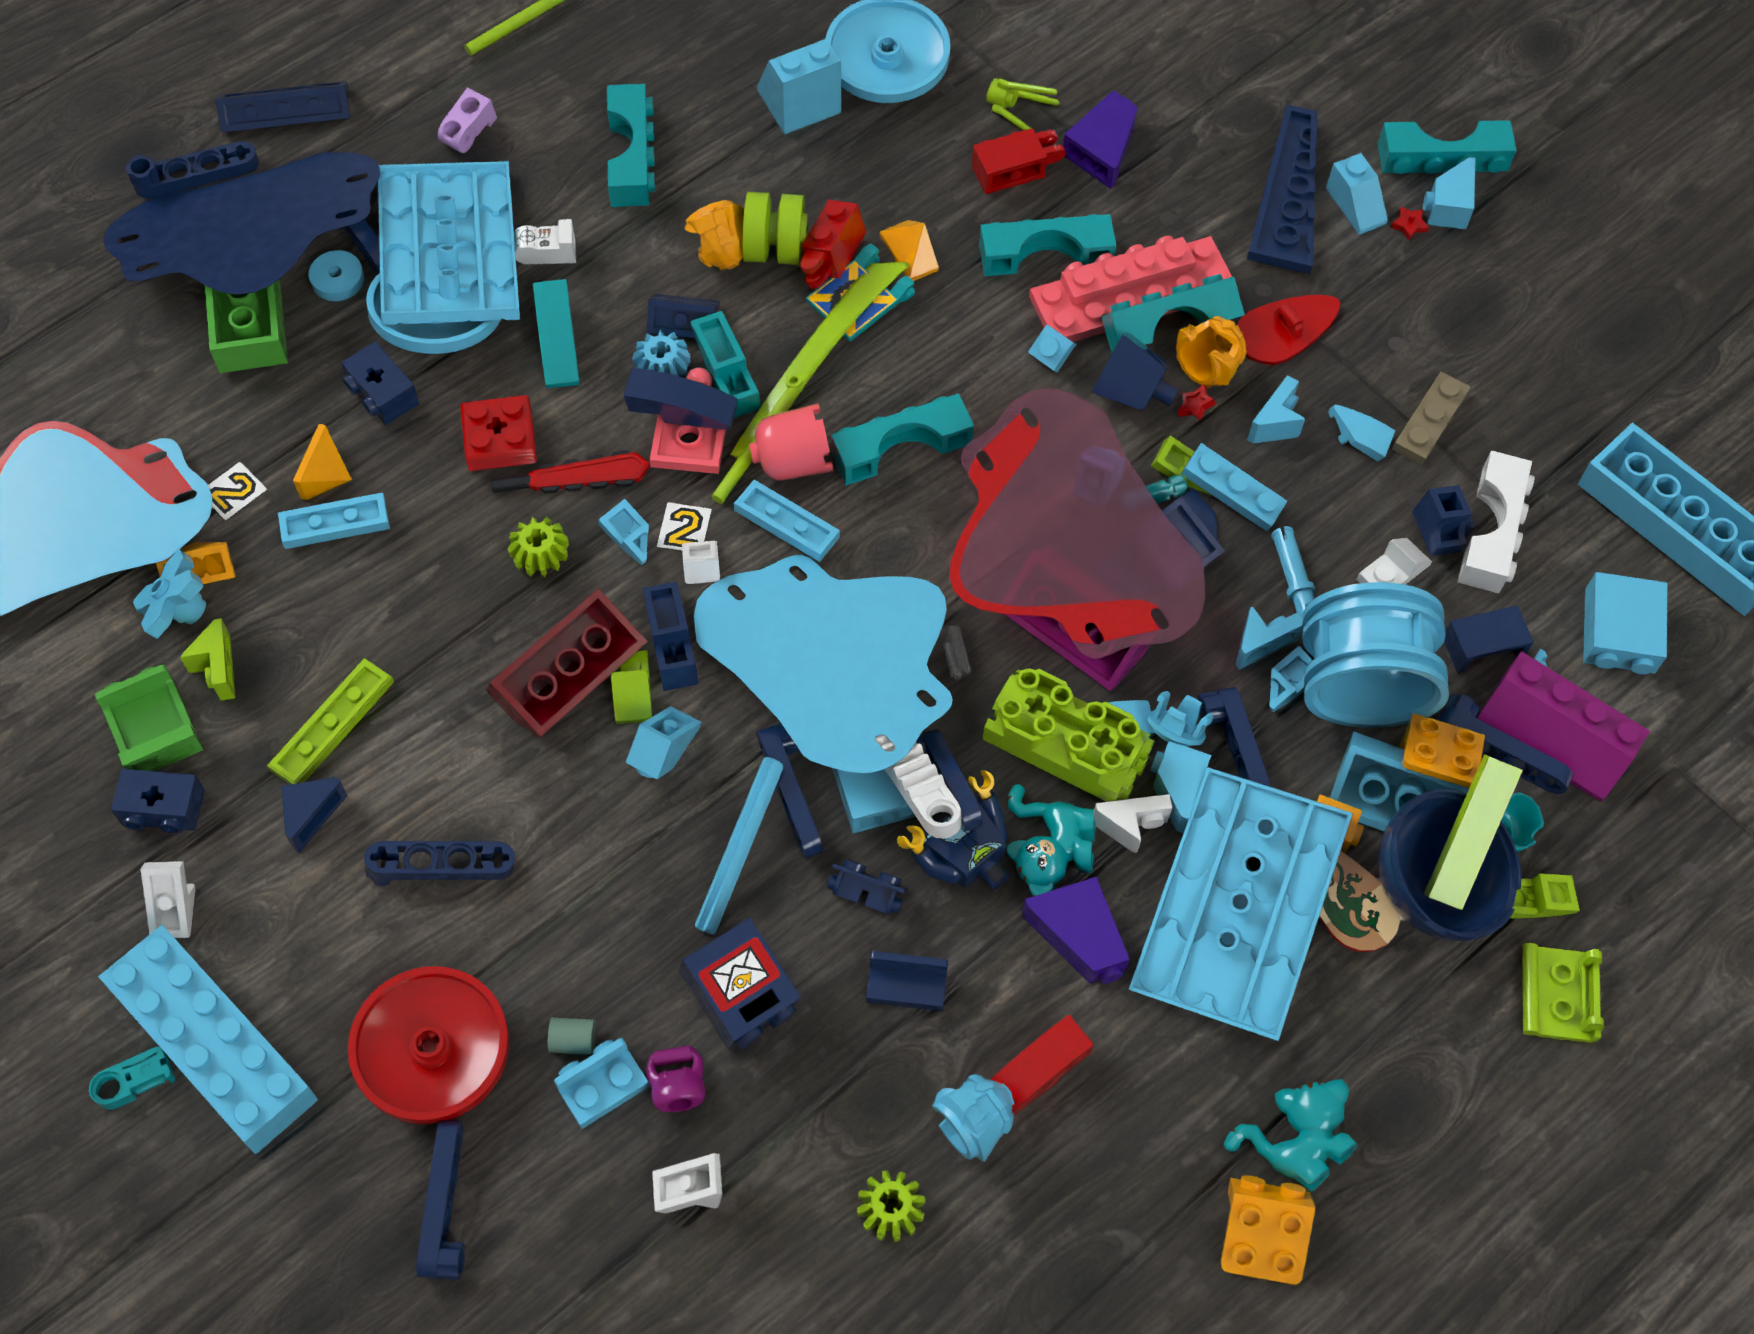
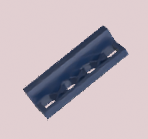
M348 81L222 94L215 99L221 132L351 117L347 97L349 91Z

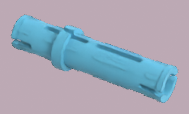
M1285 526L1284 531L1286 535H1284V538L1281 528L1273 531L1271 537L1275 543L1288 583V598L1294 602L1296 612L1302 618L1306 606L1315 599L1314 594L1316 591L1314 584L1308 580L1294 536V530L1292 527Z

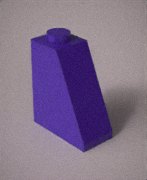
M1113 90L1064 134L1063 147L1066 151L1065 158L1108 188L1114 187L1134 130L1138 107L1131 100Z
M1097 877L1025 899L1022 910L1024 919L1089 983L1101 980L1102 984L1111 983L1123 976L1130 959Z

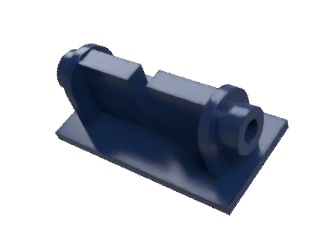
M845 859L843 865L839 863L833 864V868L840 870L838 876L831 875L827 885V889L833 890V895L859 903L862 891L865 890L869 892L865 906L888 915L891 912L899 913L903 900L897 898L898 893L908 892V888L900 886L901 878L884 872H880L879 878L865 873L867 866Z

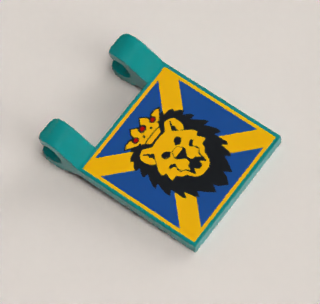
M873 244L866 245L858 256L847 265L840 279L830 278L823 286L806 297V302L825 319L860 275L869 273L866 267L870 263H879L880 258L877 255L879 254V249ZM903 276L891 291L885 288L843 336L851 342L897 304L913 297L915 294L913 288L914 281L908 276Z

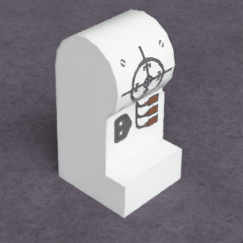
M572 219L558 220V226L537 228L526 225L514 231L515 257L518 262L523 264L576 263V239Z

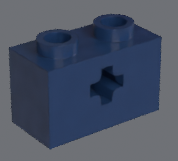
M376 341L341 362L346 375L342 380L352 395L358 393L362 397L361 402L371 417L377 415L385 425L420 404L414 384Z
M121 769L111 811L122 826L131 830L155 827L168 833H181L182 830L195 831L205 789L196 775Z

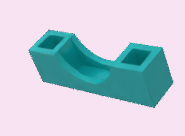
M645 84L607 85V112L610 131L626 137L631 142V145L623 154L608 160V190L611 207L650 206L649 192H655L654 172H649V167L655 166L654 147H648V141H654L653 122H648V117L654 116L653 97H647Z
M1511 120L1479 121L1476 130L1469 137L1459 141L1435 139L1426 134L1416 122H1384L1377 143L1382 173L1397 174L1447 172L1469 157L1475 158V172L1496 173L1508 171L1517 151Z
M1091 214L1080 217H1057L1043 220L1028 219L1019 222L982 224L980 227L979 249L984 276L1016 274L1019 265L1028 255L1041 250H1055L1065 253L1083 265L1094 263L1102 254L1111 253L1113 257L1115 256L1116 240L1111 215Z
M1221 274L1202 279L1203 286L1192 288L1190 282L1171 288L1172 295L1161 297L1159 291L1141 297L1142 303L1131 306L1129 301L1110 306L1111 313L1103 315L1101 318L1111 353H1113L1122 334L1126 332L1132 334L1144 345L1153 343L1155 327L1159 319L1169 310L1184 311L1196 318L1200 324L1212 319L1214 316H1220L1226 320L1244 316L1234 276L1223 279Z
M959 393L949 397L942 396L918 407H907L901 412L887 417H876L868 423L853 428L845 427L840 429L837 433L831 434V454L845 485H849L877 476L878 464L882 455L892 446L902 442H921L931 446L940 454L972 445L974 424Z

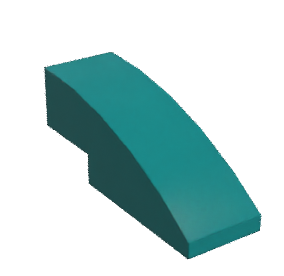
M567 280L533 283L546 389L580 385Z
M719 311L690 321L703 360L712 376L715 389L738 399L734 418L759 410V391L747 369L746 358L723 312Z

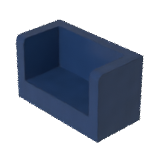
M1516 605L1450 621L1445 631L1444 643L1456 672L1460 673L1467 669L1470 661L1473 659L1511 650L1514 651L1516 657L1521 651L1527 654L1534 641L1519 607Z

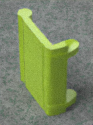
M1525 943L1522 945L1523 1034L1587 1043L1596 1042L1601 1038V1031L1604 1029V1019L1601 1017L1600 965L1602 963V952L1599 949L1580 952L1538 947L1535 943Z

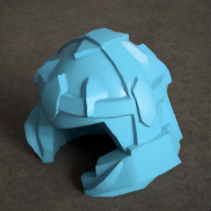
M975 1074L968 1076L967 1081L957 1090L942 1088L937 1093L932 1107L945 1117L938 1126L953 1147L966 1159L971 1160L977 1157L985 1162L1000 1137L1004 1133L1008 1134L1011 1130L1014 1119L1012 1105L1015 1103L1012 1099L1011 1091L1005 1084L987 1080Z

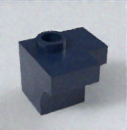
M1459 485L1429 489L1412 511L1431 556L1461 552L1467 545L1465 535H1470L1475 529L1471 519L1472 512Z

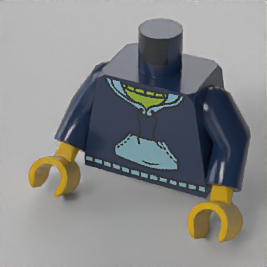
M981 770L984 784L980 788L977 786L974 777L970 776L967 783L972 791L978 792L980 795L976 800L982 815V827L963 832L960 828L952 837L936 838L927 832L924 834V831L918 826H907L908 831L913 836L912 842L910 843L905 836H898L897 843L903 849L913 850L912 857L930 878L951 884L958 883L962 887H968L981 877L995 890L1009 877V873L998 863L1005 854L1008 836L1003 811L996 794L990 791L994 786V777L990 772ZM948 814L938 823L948 822L953 816Z

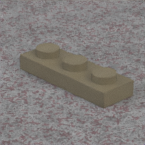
M1440 372L1399 435L1392 450L1423 466L1464 401L1471 386Z

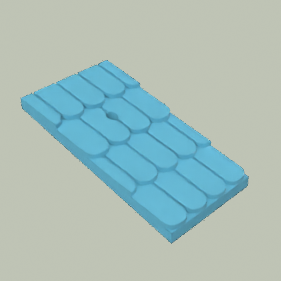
M509 161L379 165L378 202L382 325L398 323L420 324L432 323V321L445 323L467 322V320H470V322L497 321L501 319L520 320Z
M1207 767L1129 990L1278 1041L1353 813ZM1250 857H1257L1260 860L1261 866L1258 870H1252L1248 866Z

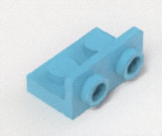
M619 1038L615 1042L613 1040L603 1042L594 1049L592 1056L581 1063L579 1061L569 1063L560 1070L559 1076L554 1079L558 1092L581 1129L650 1087L646 1077L628 1051L627 1044L623 1038Z

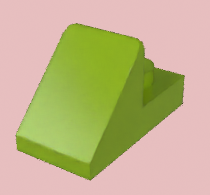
M222 618L214 619L183 652L181 661L189 673L205 671L208 688H214L219 699L222 701L235 698L231 638Z
M648 650L637 651L615 672L611 673L616 724L645 722L652 717Z

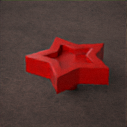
M1400 206L1398 218L1392 222L1390 228L1402 231L1409 241L1415 233L1428 232L1430 227L1422 219L1423 209L1410 211Z
M1203 384L1194 392L1182 393L1184 402L1177 413L1180 417L1193 415L1200 421L1205 410L1217 403L1208 396L1207 388Z

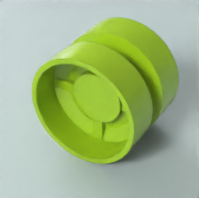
M748 191L743 223L744 262L766 263L770 246L776 245L778 264L800 265L802 258L801 245L808 235V214H805L804 195L782 194L778 212H772L770 193Z

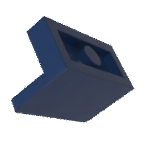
M654 294L648 301L647 333L658 334L661 330L664 335H670L674 332L679 337L695 338L690 321L716 313L720 308V301Z
M871 951L866 1003L943 1011L948 960Z

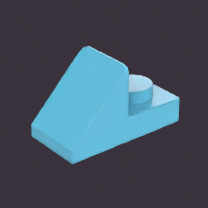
M1288 375L1253 420L1247 439L1249 442L1260 443L1300 436L1305 418L1292 411L1299 399L1295 395L1299 381Z
M1250 607L1235 665L1240 670L1298 641L1303 631L1302 618L1298 612L1287 618L1280 616L1266 626L1254 607Z

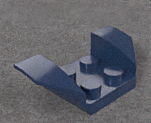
M1192 488L1133 532L1111 552L1092 565V567L1114 592L1151 596L1171 594L1225 551L1217 541L1216 514L1195 489Z

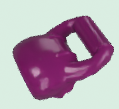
M689 1045L654 1051L649 1056L645 1071L647 1080L652 1088V1102L658 1110L663 1112H680L697 1107L703 1102L706 1094L705 1085L702 1080L704 1064L702 1057L695 1048ZM693 1060L692 1068L683 1067L682 1069L670 1071L664 1070L660 1074L655 1069V1067Z

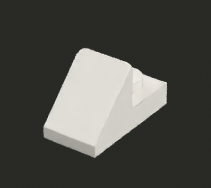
M1408 538L1392 539L1385 553L1362 570L1356 580L1359 583L1388 582L1406 585L1429 567L1432 561Z
M1170 795L1096 803L1094 809L1096 827L1130 851L1137 853L1141 843L1138 826H1142L1145 829H1153L1167 823L1172 810Z
M184 862L144 863L141 867V876L149 934L160 925H163L174 938H189L192 927L195 885L186 884Z
M709 1154L652 1171L655 1212L666 1214L694 1205L717 1208L722 1197L719 1154Z

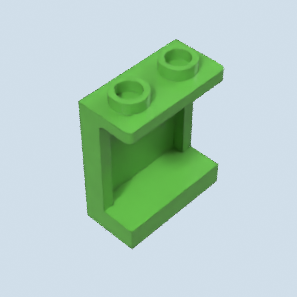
M165 665L146 668L139 675L122 682L111 683L103 690L94 694L105 714L120 751L118 753L119 758L125 769L155 772L203 751L174 679Z

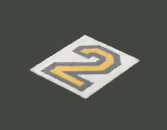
M241 462L208 485L212 494V507L225 520L267 490Z
M667 502L657 547L682 551V544L704 542L712 509Z

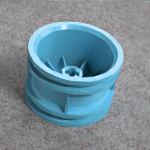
M1371 582L1333 589L1318 596L1306 606L1302 615L1303 645L1307 652L1315 659L1307 666L1304 672V699L1307 708L1314 715L1328 722L1344 726L1384 728L1408 724L1413 713L1429 717L1445 706L1449 698L1448 669L1445 662L1435 654L1445 640L1444 609L1441 602L1427 591L1405 584Z

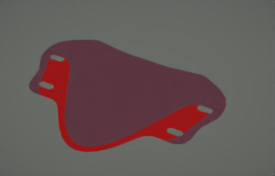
M1054 388L1037 389L1023 394L1011 402L993 427L964 447L961 454V462L978 490L979 501L954 550L950 563V580L954 592L965 603L980 610L995 613L1054 618L1063 625L1079 652L1093 659L1109 656L1133 645L1167 643L1181 637L1194 627L1201 617L1205 602V579L1202 559L1159 508L1127 459L1108 416L1102 409L1070 392ZM1023 408L1031 409L1039 422L1036 427L1028 426L1021 415ZM979 451H985L993 462L994 468L991 471L984 470L976 455ZM1158 608L1162 611L1169 622L1167 629L1162 630L1157 626L1151 616L1153 609ZM1088 623H1094L1102 634L1104 640L1101 644H1095L1086 632L1085 626Z

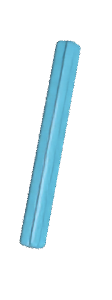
M765 757L762 760L695 922V927L701 932L714 935L718 929L783 770V764L776 759Z

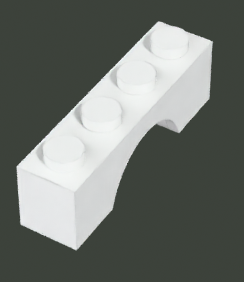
M1495 451L1490 452L1482 468L1476 497L1484 501L1492 509L1497 519L1498 529L1486 535L1472 536L1463 555L1457 583L1499 594L1506 581L1512 582L1517 567V562L1512 561L1513 553L1519 551L1523 538V533L1518 532L1519 524L1523 525L1529 509V504L1524 503L1525 495H1530L1535 476L1529 475L1532 461Z

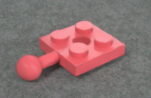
M694 368L686 376V379L712 386V376L704 368ZM658 415L650 455V466L654 468L719 474L726 430L664 423L662 415ZM686 433H694L698 436V439L692 443H685L680 440Z

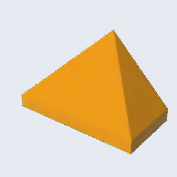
M907 220L880 231V237L895 261L909 263V267L903 271L905 276L915 281L938 271L939 267L925 223Z
M318 424L293 479L299 497L303 500H309L352 480L326 425Z
M194 542L180 549L192 558L194 563L192 572L201 578L203 584L236 577L227 542ZM170 558L156 563L160 577L165 564Z

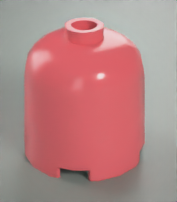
M819 404L771 415L758 423L755 430L756 442L749 445L753 463L761 462L763 471L769 478L789 480L833 471L832 462L825 463L824 456L829 455L830 450L823 419L815 420L814 414L820 413Z

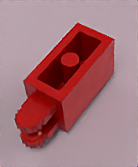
M1033 128L973 145L971 166L985 195L1044 178L1046 165L1060 161L1066 154L1062 145L1053 146L1058 140L1057 133L1054 130L1035 133Z
M828 200L801 245L804 256L802 257L803 260H801L800 267L804 273L808 274L805 281L809 288H820L825 284L828 277L840 279L867 233L858 204Z

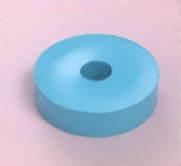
M335 250L326 252L313 261L309 269V279L314 292L319 297L328 301H342L353 297L360 291L364 283V272L356 256L346 251Z

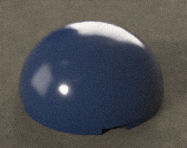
M1438 789L1422 793L1406 802L1387 824L1381 838L1378 853V869L1382 887L1395 911L1420 932L1447 941H1470L1483 938L1501 928L1514 912L1512 907L1516 891L1521 889V868L1518 853L1508 830L1501 821L1462 910L1424 895L1467 793L1457 790Z

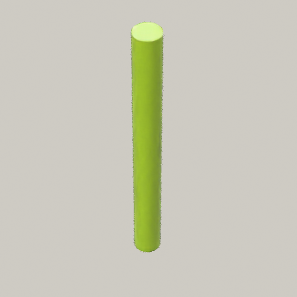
M539 0L465 44V50L472 56L565 0Z

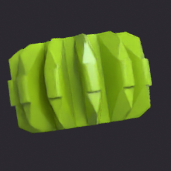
M533 516L529 525L519 522L517 526L519 532H510L509 539L511 544L508 547L509 555L514 559V564L518 570L525 568L526 573L530 577L537 570L544 577L549 568L559 571V561H567V549L569 546L568 537L563 533V528L560 524L552 525L548 517L541 523H538Z
M885 1170L882 1172V1184L875 1178L870 1177L867 1180V1185L871 1191H859L858 1199L865 1204L857 1207V1215L868 1217L863 1224L865 1231H870L876 1226L879 1227L877 1230L878 1240L882 1241L885 1238L887 1230L892 1231L894 1242L900 1241V1228L907 1234L913 1235L915 1233V1226L912 1221L922 1222L924 1219V1213L917 1208L925 1205V1196L914 1195L919 1188L917 1181L910 1182L904 1186L905 1173L899 1172L896 1181H891L889 1171ZM889 1199L897 1200L899 1211L894 1208V1213L885 1212L883 1201L888 1204Z

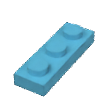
M1202 443L1195 450L1181 472L1183 476L1266 532L1272 527L1287 500Z
M753 480L734 502L735 512L819 562L840 538L839 529L756 480Z
M383 493L278 512L281 539L285 549L390 529L386 500Z

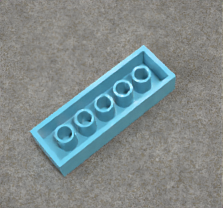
M1632 422L1589 463L1578 485L1745 617L1754 608V516Z
M160 925L98 976L255 1155L318 1101V1098L308 1085L163 925Z

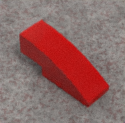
M1067 1015L1018 1054L990 1080L997 1081L1000 1084L1003 1083L1009 1088L1015 1103L1012 1105V1113L1015 1115L1058 1083L1062 1075L1088 1057L1092 1052L1094 1044L1073 1018Z

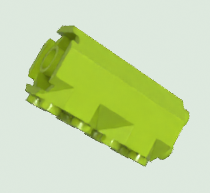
M1030 668L1025 670L1018 669L1015 675L1012 674L1009 677L992 708L995 710L994 718L996 720L993 721L988 718L983 733V740L1106 802L1127 800L1130 797L1134 788L1132 784L1136 776H1141L1150 758L1148 755L1155 742L1150 739L1151 734L1140 729L1138 722L1132 714L1108 702L1100 703L1095 701L1086 703L1073 696L1071 689L1065 681L1041 669L1033 670Z

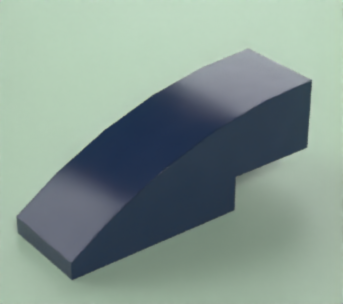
M633 367L624 392V399L629 412L662 415L664 423L731 430L738 405L736 397L705 384L672 374Z
M677 581L642 588L663 691L699 684L689 630Z

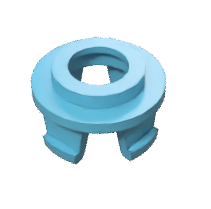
M1168 691L1162 692L1157 698L1159 703L1156 709L1151 711L1148 716V723L1155 733L1167 742L1172 741L1186 747L1203 744L1206 738V726L1211 724L1213 715L1208 713L1197 724L1203 703L1189 695H1186L1177 709L1171 706L1167 711L1170 693Z

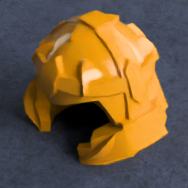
M723 200L711 203L698 209L686 219L684 229L687 232L699 233L701 246L698 249V255L701 262L708 267L716 266L720 270L733 269L739 265L743 258L745 209L739 204H734L733 201Z
M1214 316L1212 319L1196 327L1189 324L1188 327L1180 329L1176 344L1177 359L1182 370L1192 381L1200 385L1204 384L1209 389L1212 386L1228 385L1239 365H1242L1247 352L1243 332L1240 331L1239 326L1235 325V322L1220 316Z

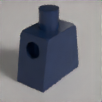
M1126 332L1122 334L1092 392L1144 410L1148 407L1152 398L1171 406L1180 388L1163 380L1170 365L1136 337Z

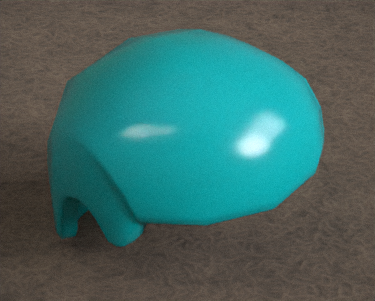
M1521 792L1513 793L1501 821L1508 830L1517 852L1536 843L1533 837L1538 830L1543 828L1544 820L1539 806L1529 795Z

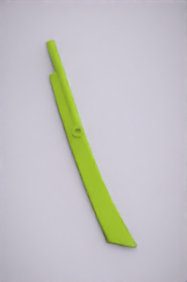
M908 262L870 263L866 267L869 273L860 275L846 291L787 368L733 448L730 455L737 458V460L711 497L715 502L719 504L724 503L752 463L753 458L749 444L756 442L755 430L758 423L768 416L789 410L798 395L803 391L807 382L841 337L875 298L909 267Z

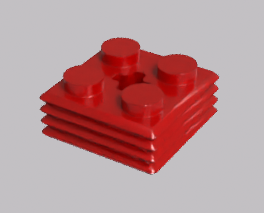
M528 395L461 403L464 451L469 471L537 462L532 411Z

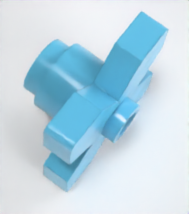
M180 549L167 561L161 577L153 584L146 585L133 601L136 611L144 615L141 622L144 632L156 639L169 627L172 619L179 623L186 622L191 625L202 616L206 608V601L202 599L201 593H199L204 586L202 580L192 572L194 567L192 558Z

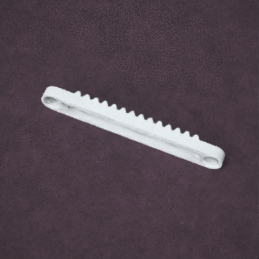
M878 735L876 737V742L885 751L891 752L895 750V745L885 735ZM916 741L908 755L896 764L886 768L885 771L929 835L936 838L952 837L961 828V808L945 785L942 774H938L935 764H931L928 754H924L922 745L917 744ZM938 812H947L953 816L951 820L944 823H938L932 819L933 815Z

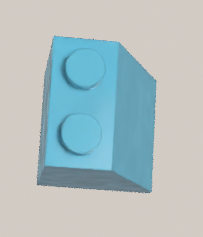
M827 39L769 60L762 74L757 91L784 134L841 113V60Z

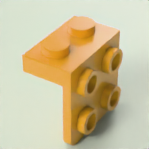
M1413 713L1399 747L1405 749L1402 765L1408 770L1470 788L1481 763L1485 735Z
M1245 1175L1241 1179L1230 1178L1228 1196L1231 1207L1221 1256L1222 1269L1228 1273L1293 1285L1299 1284L1303 1278L1315 1214V1205L1311 1193L1307 1192L1304 1187L1293 1183H1282L1281 1187L1265 1184L1266 1182L1263 1179L1255 1176Z

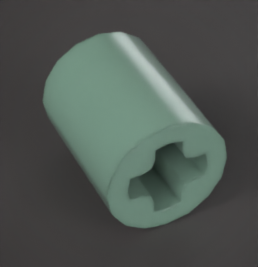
M551 1017L548 1029V1052L593 1055L596 1038L595 1020Z

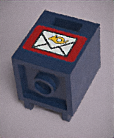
M750 917L684 958L678 970L727 1049L737 1044L739 1049L742 1050L760 1038V1035L764 1033L761 1028L770 1023L774 1029L790 1019L797 1012L794 1006L801 999V996ZM772 990L779 1003L746 1023L739 1009L767 991Z

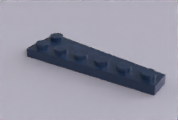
M1286 105L1247 260L1307 274L1311 272L1314 254L1313 221L1315 218L1314 195L1316 184L1314 180L1318 111Z

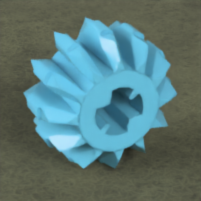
M661 330L655 337L647 333L645 342L637 341L636 352L633 355V364L636 368L663 372L679 377H686L688 366H690L689 363H691L690 353H688L687 344L684 339L677 340L674 332L664 336Z

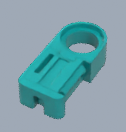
M154 1047L97 1073L89 1084V1095L100 1107L113 1110L137 1100L135 1094L139 1095L165 1083V1080L172 1084L175 1081V1074L167 1054L160 1047ZM106 1081H119L120 1090L115 1097L108 1100L100 1098V1088Z

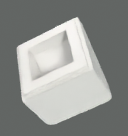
M717 541L682 544L684 577L687 584L717 582L720 580Z

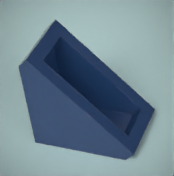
M332 777L281 786L285 835L293 849L300 853L348 796L341 781L337 778Z

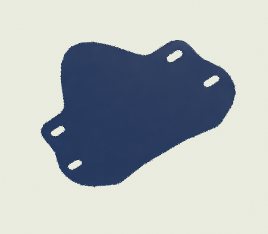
M324 152L271 170L230 181L159 195L124 213L114 221L105 233L104 245L106 250L120 261L122 273L129 281H143L169 273H183L212 289L224 293H254L282 278L317 236L324 232L353 225L364 220L370 213V195L380 178V167L370 156L357 153ZM368 174V177L365 179L347 182V179L350 177ZM357 210L355 215L341 219L335 218L339 213ZM134 234L139 235L135 240L117 243V240ZM154 262L159 263L153 269L141 272L136 271L140 266Z

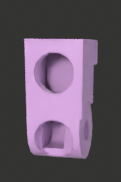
M467 88L442 121L438 130V140L460 153L468 151L475 137L480 134L485 126L491 127L497 119L491 99Z

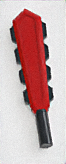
M623 450L613 452L608 457H604L601 454L589 456L586 461L579 462L577 459L567 460L558 466H555L553 463L544 464L527 475L491 479L493 493L529 488L536 491L542 490L545 494L556 493L559 489L563 488L568 491H580L586 486H590L592 489L606 488L608 484H615L618 487L632 486L634 482L641 481L649 470L650 463L637 452Z

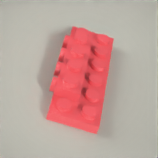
M1164 236L1155 245L1146 248L1141 244H1136L1128 248L1125 254L1113 257L1111 253H1105L1100 255L1094 263L1083 265L1081 262L1071 263L1061 272L1060 280L1030 288L1029 298L1043 327L1047 324L1072 342L1105 333L1101 316L1111 313L1110 306L1129 301L1130 305L1134 306L1142 303L1141 297L1160 291L1161 297L1172 295L1171 288L1191 282L1192 288L1203 286L1202 279L1221 274L1222 278L1226 279L1232 277L1211 236L1186 243L1183 237L1173 239L1172 236ZM1169 310L1164 315L1180 310Z

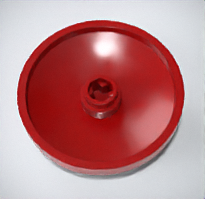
M439 966L408 970L380 985L369 995L358 1010L348 1040L350 1069L359 1089L368 1101L384 1114L394 1119L414 1124L439 1123V1121L451 1120L473 1109L496 1086L504 1071L509 1053L507 1021L493 993L475 977L457 969Z

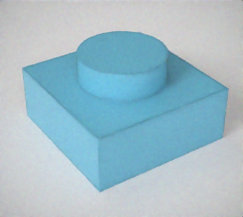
M1046 324L1028 353L1052 370L1058 372L1076 344Z

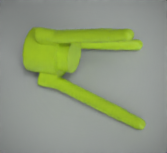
M995 78L992 81L987 93V102L993 104L991 111L1002 115L1023 131L1031 128L1006 110L1007 107H1014L1018 97L1054 106L1059 105L1057 99L1034 94L1056 95V89L1009 82L1001 78Z

